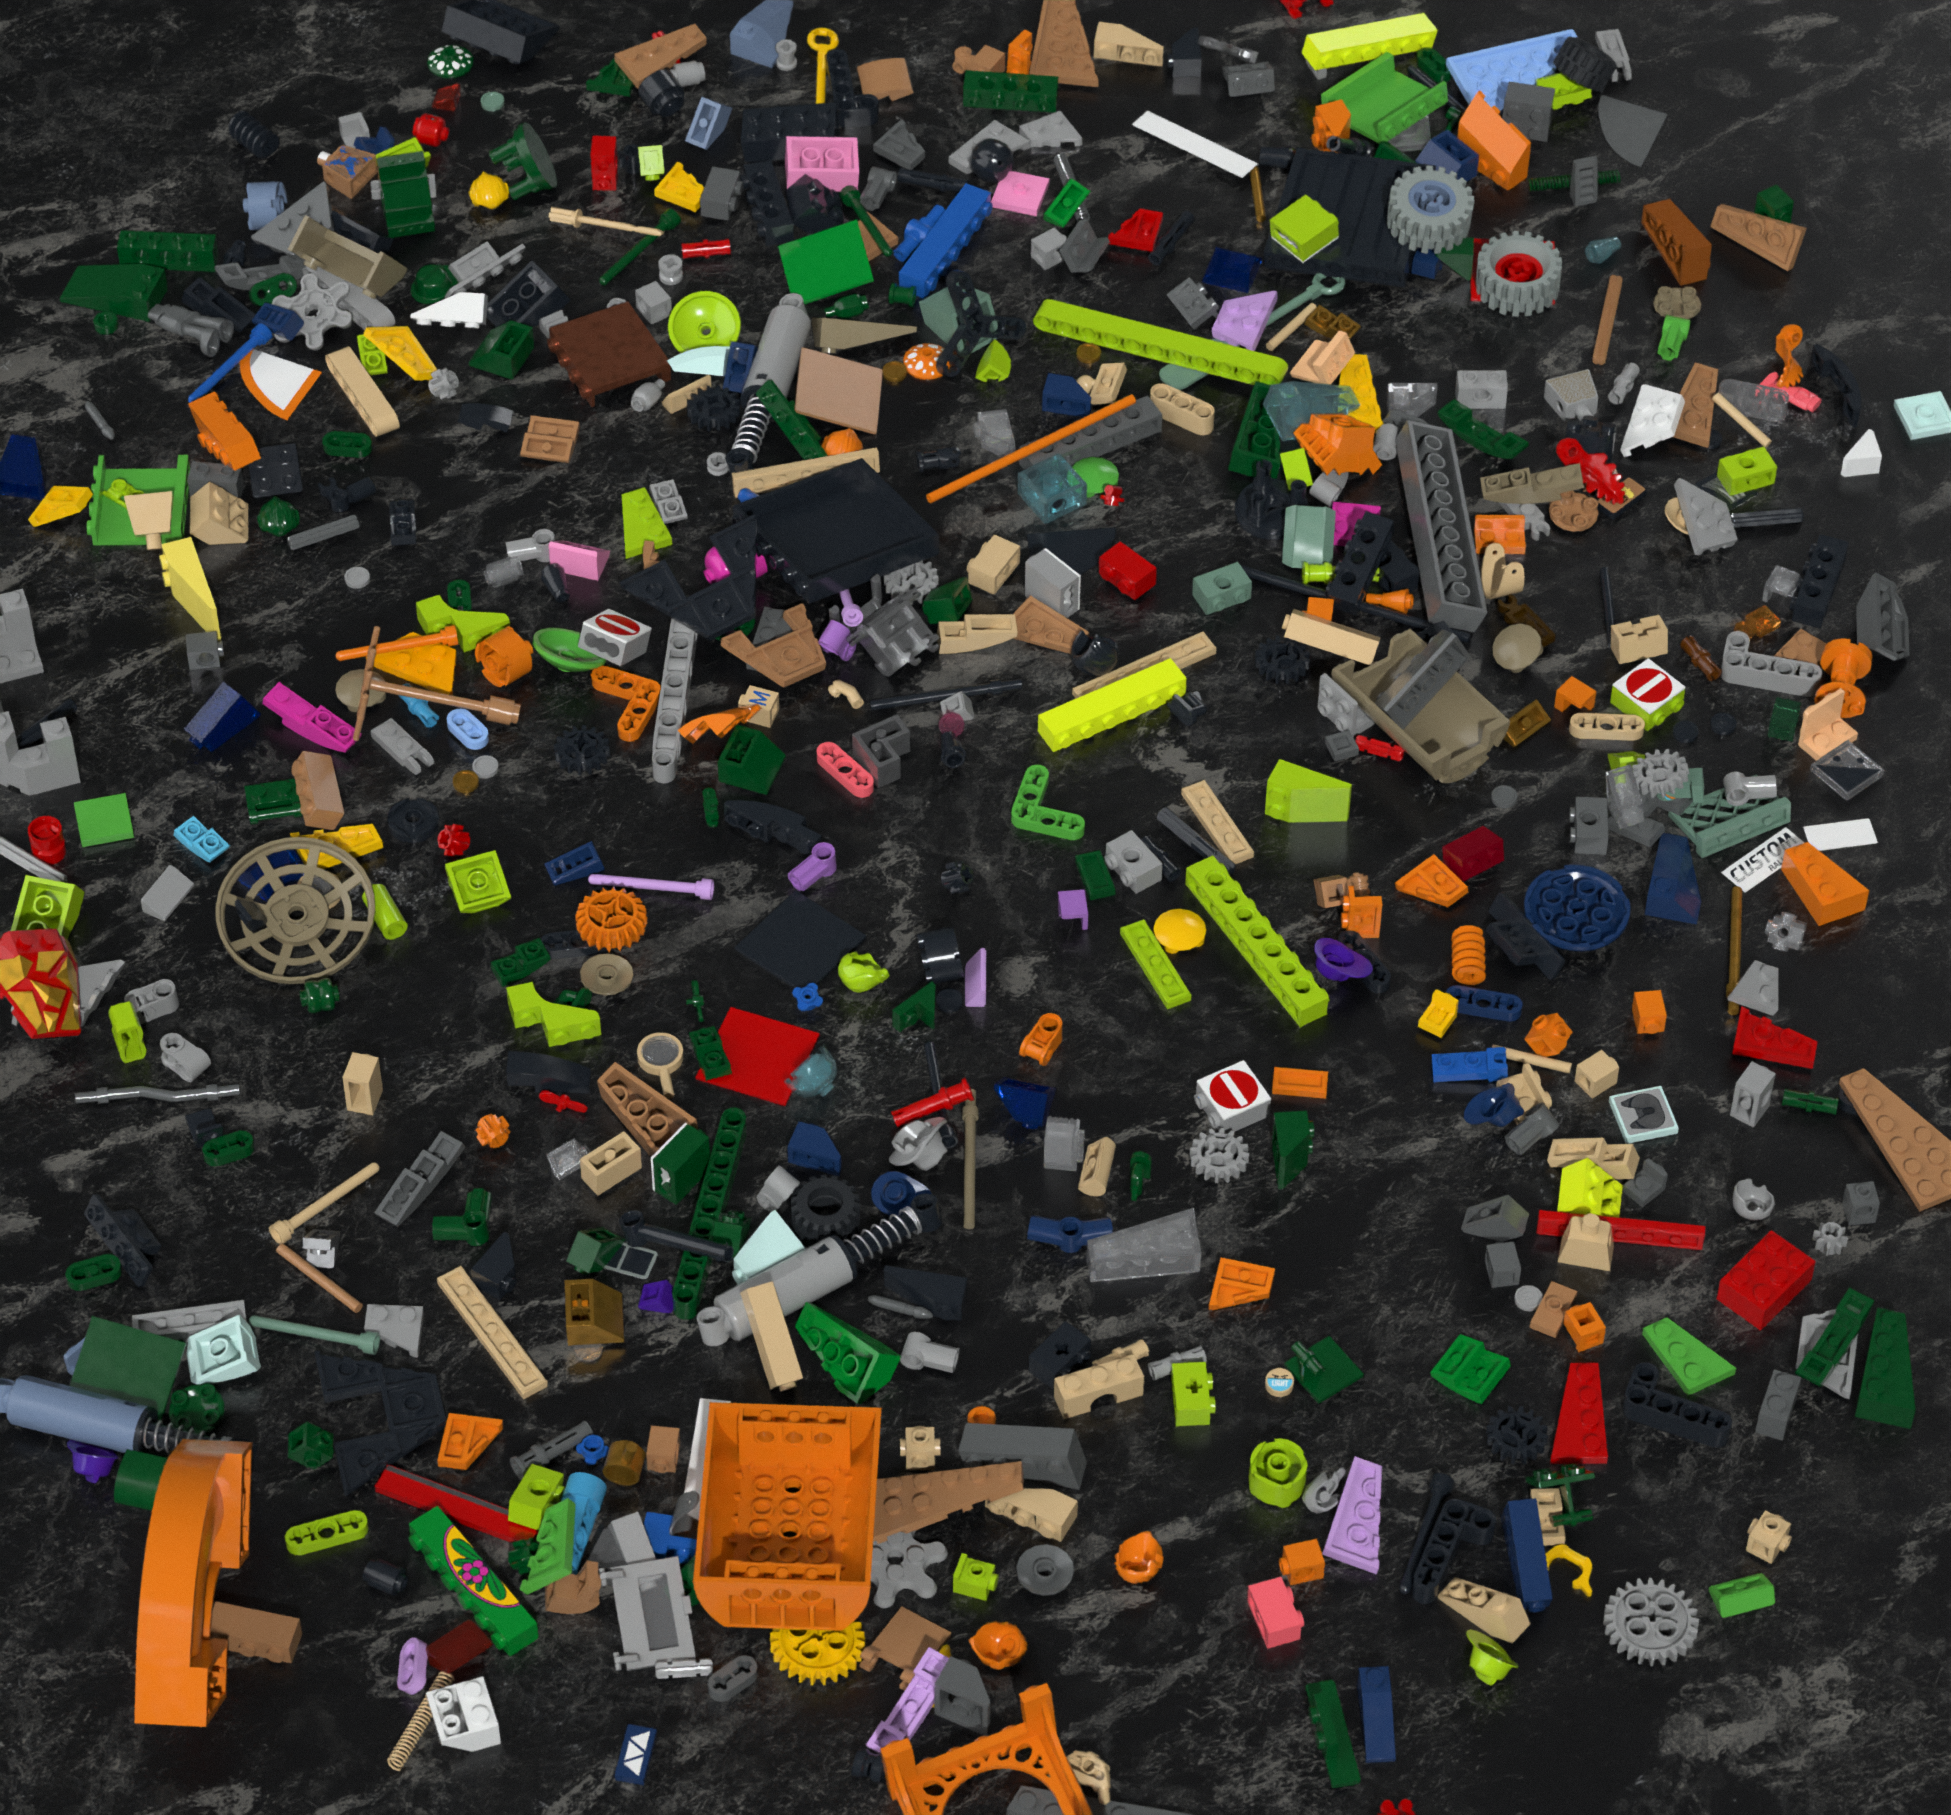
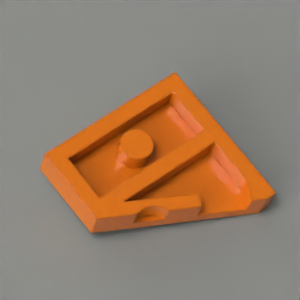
M449 1413L438 1455V1467L467 1470L502 1431L503 1420Z

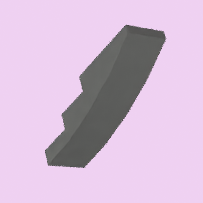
M441 1131L428 1151L423 1149L409 1170L404 1168L374 1213L398 1227L417 1209L449 1171L465 1149L464 1144Z

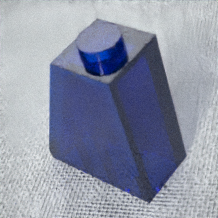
M11 434L0 461L1 495L43 500L46 496L35 438Z
M223 682L184 730L191 735L189 741L201 750L204 746L212 752L256 720L261 713L239 693Z

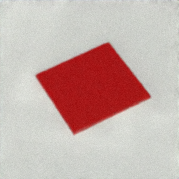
M730 1007L718 1034L722 1040L723 1051L731 1065L732 1074L706 1081L700 1068L696 1075V1080L786 1106L820 1037V1033Z

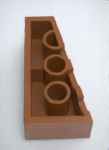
M1670 199L1644 205L1641 223L1680 286L1707 279L1712 244Z

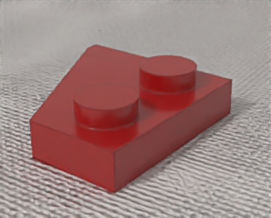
M1139 209L1133 214L1131 219H1127L1121 224V229L1117 233L1109 234V244L1152 252L1163 221V212Z

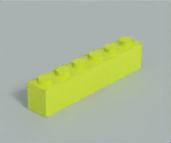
M1424 13L1309 34L1306 36L1302 54L1314 70H1321L1377 59L1386 52L1399 55L1419 51L1422 48H1432L1438 30Z
M1171 658L1039 714L1038 733L1053 752L1067 748L1073 743L1090 738L1103 730L1111 729L1126 720L1134 719L1140 714L1155 710L1159 706L1172 701L1173 696L1176 694L1180 697L1186 695L1187 678Z

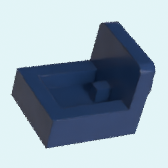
M380 127L376 137H356L353 145L358 150L376 155L392 148L395 139L386 127Z

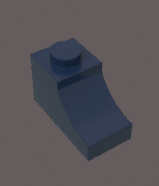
M731 341L723 390L729 388L731 392L742 393L758 348L757 346Z

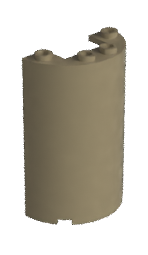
M1411 629L1394 635L1390 640L1388 656L1380 661L1373 662L1367 668L1353 673L1355 662L1351 659L1332 669V680L1357 701L1358 707L1435 780H1439L1441 783L1458 781L1477 770L1490 758L1486 754L1491 751L1493 745L1496 747L1500 745L1510 725V720L1458 672L1451 677L1404 730L1375 704L1377 697L1392 685L1395 677L1403 672L1411 664L1414 656L1421 653L1427 646Z

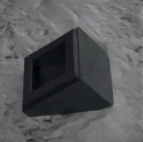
M239 899L235 901L237 915L249 931L253 932L267 923V919L253 902Z

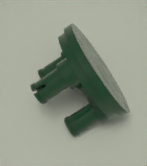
M524 122L518 125V128L514 130V137L508 139L507 143L489 150L493 163L496 165L503 161L504 166H508L506 168L508 172L523 166L527 174L526 179L508 186L509 193L514 200L530 192L536 193L540 190H551L557 186L555 170L547 150L535 130L528 123Z

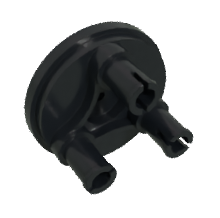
M1262 460V468L1261 461H1258L1253 483L1246 486L1237 497L1235 517L1238 524L1255 537L1267 540L1284 539L1286 507L1293 505L1309 506L1305 497L1307 484L1302 480H1295L1291 483V491H1289L1287 481L1272 479V463L1270 461Z

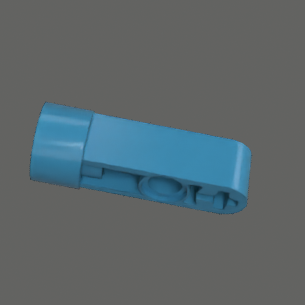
M583 1472L572 1473L569 1476L561 1498L562 1501L569 1498L576 1504L571 1573L574 1575L578 1572L597 1513L600 1511L607 1491L606 1484L600 1478Z

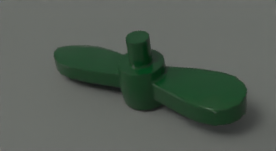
M692 980L693 996L692 999H686V1005L693 1004V1007H696L699 1022H704L701 1006H704L703 995H699L698 981Z

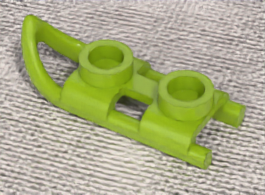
M116 479L112 482L111 487L107 491L104 490L102 494L127 509L125 502L120 499L121 496L145 493L141 490H136L122 479Z

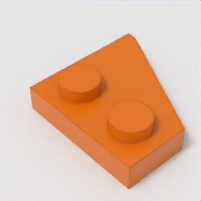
M1434 854L1395 882L1398 891L1446 907L1451 906L1468 893V887Z
M1221 1257L1209 1303V1310H1217L1269 1298L1275 1268Z

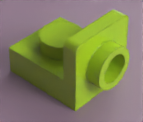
M662 145L638 147L640 177H645L646 181L659 180V175H664Z

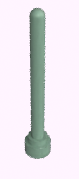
M255 1315L249 1318V1324L253 1327L355 1345L363 1353L372 1355L377 1353L380 1344V1333L372 1331L357 1335Z

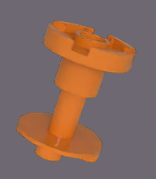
M1846 638L1832 640L1825 645L1820 664L1822 669L1831 676L1832 682L1822 685L1816 691L1814 699L1815 704H1817L1827 694L1834 693L1840 688L1843 689L1845 695L1840 718H1850L1864 713L1866 697L1859 688L1853 685L1857 679L1863 678L1868 674L1873 657L1870 649L1865 644L1859 642L1856 645L1850 643L1851 639Z

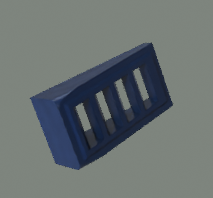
M266 302L252 319L255 325L262 323L272 333L288 340H293L304 325V321L295 311Z
M592 841L544 863L554 886L605 870ZM581 861L582 864L577 866L576 862ZM571 864L572 869L567 870L566 865ZM560 867L563 873L558 875L555 868Z

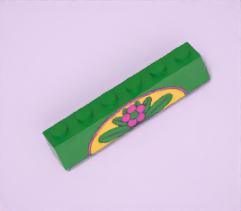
M438 1506L409 1523L410 1536L408 1539L412 1547L416 1551L421 1550L425 1555L428 1566L433 1571L437 1569L442 1575L441 1579L448 1590L453 1589L457 1593L462 1607L473 1612L478 1626L482 1630H488L494 1645L499 1650L504 1649L509 1657L539 1639L536 1621Z

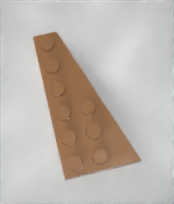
M1864 1068L1841 1077L1839 1085L1853 1104L1856 1112L1919 1212L1951 1199V1141Z
M1022 1461L877 1479L873 1542L876 1541L877 1544L888 1541L887 1536L898 1532L910 1533L947 1519V1514L961 1509L962 1512L973 1509L972 1505L984 1500L992 1502L1024 1490Z

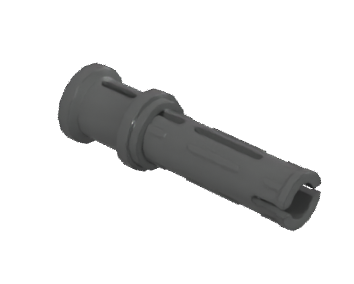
M582 1421L579 1425L543 1445L534 1444L528 1452L521 1456L511 1457V1467L517 1477L522 1480L531 1464L546 1468L549 1460L578 1445L585 1437L593 1435V1431L586 1421Z

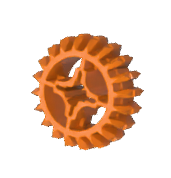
M614 886L609 891H606L603 887L600 893L593 890L591 897L585 896L583 903H579L578 911L575 915L576 928L578 933H580L582 941H587L589 947L596 945L598 951L603 947L607 948L609 953L612 948H617L621 951L622 946L630 948L632 942L638 943L640 936L644 935L647 924V912L641 898H636L634 892L627 894L625 888L616 891Z

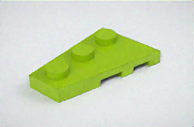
M645 487L622 494L626 559L643 554L645 541L655 542V550L672 545V537Z

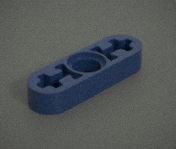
M1459 985L1451 986L1446 990V993L1454 998L1460 997L1457 1013L1509 1022L1515 1021L1521 1016L1522 1001L1515 995ZM1478 1000H1487L1491 1005L1480 1007L1476 1002ZM1513 1006L1512 1010H1508L1507 1007Z

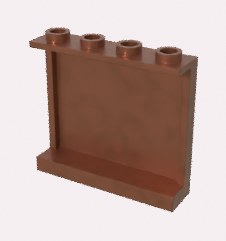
M628 301L549 328V339H547L549 350L552 353L555 352L560 366L567 370L570 381L573 384L576 383L581 397L586 399L591 407L595 406V395L656 374L664 382L671 380V366L667 361L669 359Z

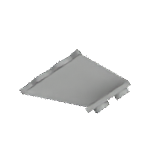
M123 960L78 967L81 1027L84 1026L89 1014L98 1007L102 996L111 989L116 977L125 965ZM13 1015L12 1024L17 1026L19 1022Z

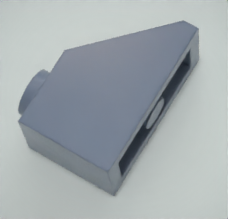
M701 97L685 141L707 150L724 131L732 107Z

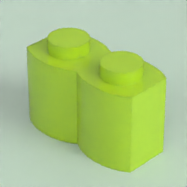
M128 1001L111 1006L109 1018L112 1024V1034L121 1060L124 1063L143 1059L146 1055V1047L143 1041V1030L134 1005Z

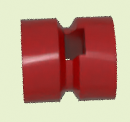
M41 816L34 819L28 826L32 855L48 865L60 862L66 855V845L60 821L51 816Z

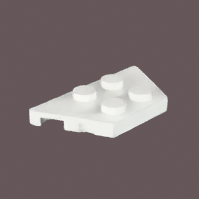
M1646 384L1641 386L1621 446V452L1624 457L1630 456V450L1643 444L1645 448H1648L1658 441L1666 440L1675 435L1685 404L1681 394Z

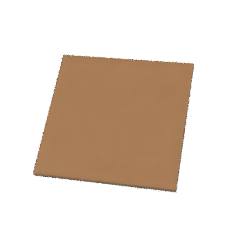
M801 347L794 410L798 414L876 435L883 369Z

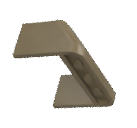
M306 215L288 248L289 251L305 260L303 265L315 271L319 267L362 288V294L374 300L376 296H384L404 278L408 270L380 251L378 254L325 228Z

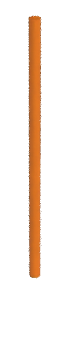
M1131 394L928 493L926 498L929 503H933L1135 404L1136 399Z

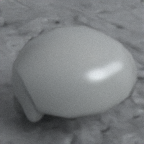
M1752 1179L1738 1181L1733 1191V1207L1740 1216L1750 1220H1762L1771 1214L1775 1206L1774 1196L1767 1190L1766 1186L1756 1187L1753 1185Z

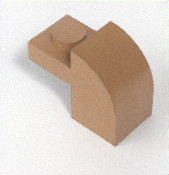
M586 1561L577 1575L569 1574L545 1586V1611L577 1614L597 1607L599 1605V1589L601 1587L598 1562Z

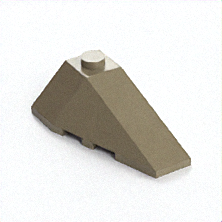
M812 318L815 347H822L821 352L836 354V349H847L913 333L917 330V327Z

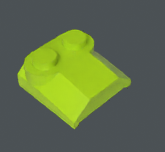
M496 850L445 864L448 883L452 888L460 913H476L497 907L511 899Z

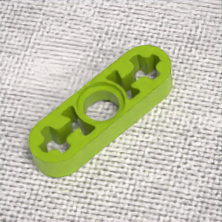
M354 1510L294 1526L286 1532V1547L291 1554L304 1555L359 1540L368 1532L367 1517L364 1513ZM356 1522L359 1527L353 1529L351 1523ZM339 1525H342L343 1533H340ZM324 1528H331L335 1531L329 1538H323L319 1535V1532ZM310 1533H314L315 1540H311ZM300 1537L303 1543L297 1544L295 1538Z

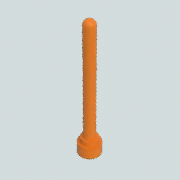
M455 625L446 626L443 630H440V633L377 644L376 655L442 643V645L447 644L448 647L458 645ZM370 645L338 651L336 659L344 661L366 657Z

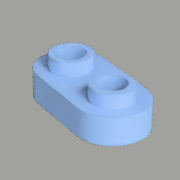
M455 709L447 715L448 730L467 748L478 750L488 744L487 728L468 710Z

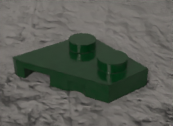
M615 58L609 65L604 66L599 71L597 78L594 80L589 79L586 82V90L629 97L634 87L633 82L615 62Z

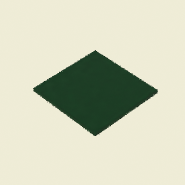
M92 1316L69 1386L154 1407L158 1413V1421L162 1420L187 1343Z

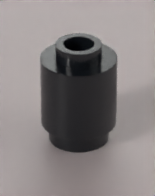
M371 1559L365 1567L363 1580L368 1582L370 1587L395 1596L406 1588L408 1576H406V1570L382 1559L377 1561Z

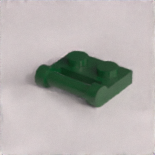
M295 778L244 786L250 825L258 824V821L281 817H302L299 795L296 793Z

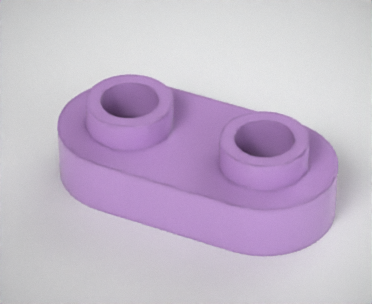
M411 1638L404 1644L399 1659L397 1685L400 1690L410 1695L422 1690L426 1683L428 1646L417 1638Z

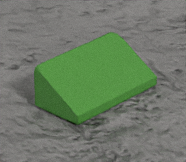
M1763 1573L1709 1587L1711 1597L1722 1618L1775 1604L1774 1586Z

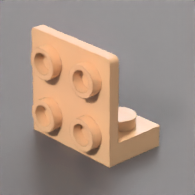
M1338 331L1329 343L1315 340L1291 370V376L1329 387L1355 354L1347 333Z
M1841 688L1834 693L1827 694L1819 703L1810 705L1803 713L1798 746L1819 764L1857 740L1858 732L1840 718L1845 691Z

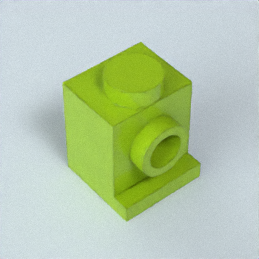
M962 1553L953 1575V1592L986 1601L989 1592L995 1591L999 1575L995 1574V1565L967 1558V1554Z

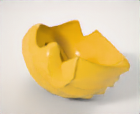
M483 172L473 181L469 196L474 206L479 207V205H482L486 208L494 209L507 200L509 196L508 185L498 176Z

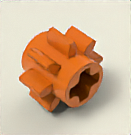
M495 1114L486 1115L477 1124L476 1132L478 1135L476 1137L482 1146L488 1144L490 1148L500 1147L508 1140V1134L510 1133L508 1127L510 1125L503 1116L497 1118Z

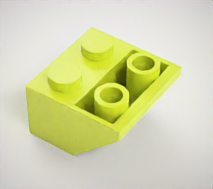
M1585 1158L1562 1168L1557 1212L1595 1214L1597 1216L1619 1218L1623 1185L1589 1158Z

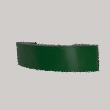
M1455 399L1438 411L1440 419L1456 435L1486 454L1499 458L1513 459L1529 446V442L1514 433L1508 432L1506 435H1503L1473 418L1472 409Z
M1849 1288L1837 1306L1834 1317L1812 1351H1808L1795 1374L1821 1387L1836 1369L1853 1343L1874 1304V1300Z

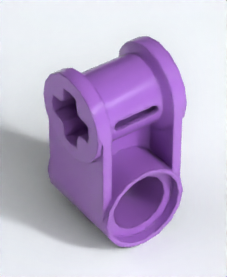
M830 620L818 641L824 652L837 654L845 662L852 657L856 648V644L855 646L849 645L854 639L847 642V637L851 635L850 630L835 620Z

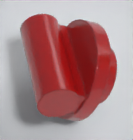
M1107 485L1104 488L1106 494L1100 495V499H1104V504L1119 506V502H1124L1125 498H1120L1123 491L1120 486Z

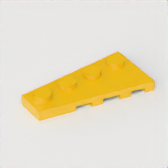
M1354 354L1340 373L1336 414L1343 413L1361 422L1371 424L1375 427L1374 433H1376L1380 426L1383 425V421L1380 416V407L1377 404L1375 387H1373L1368 357L1367 355Z

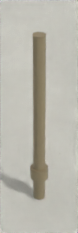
M971 1089L975 1100H966L965 1106L962 1108V1120L965 1122L964 1228L973 1229L975 1227L976 1121L978 1120L979 1109L976 1106V1090Z

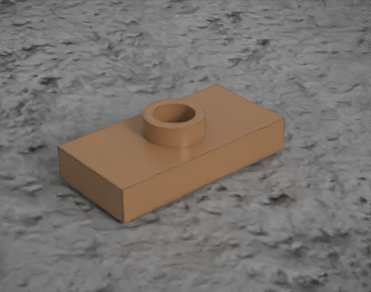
M1551 1281L1530 1322V1328L1556 1338L1564 1322L1565 1311L1572 1307L1577 1297V1291Z

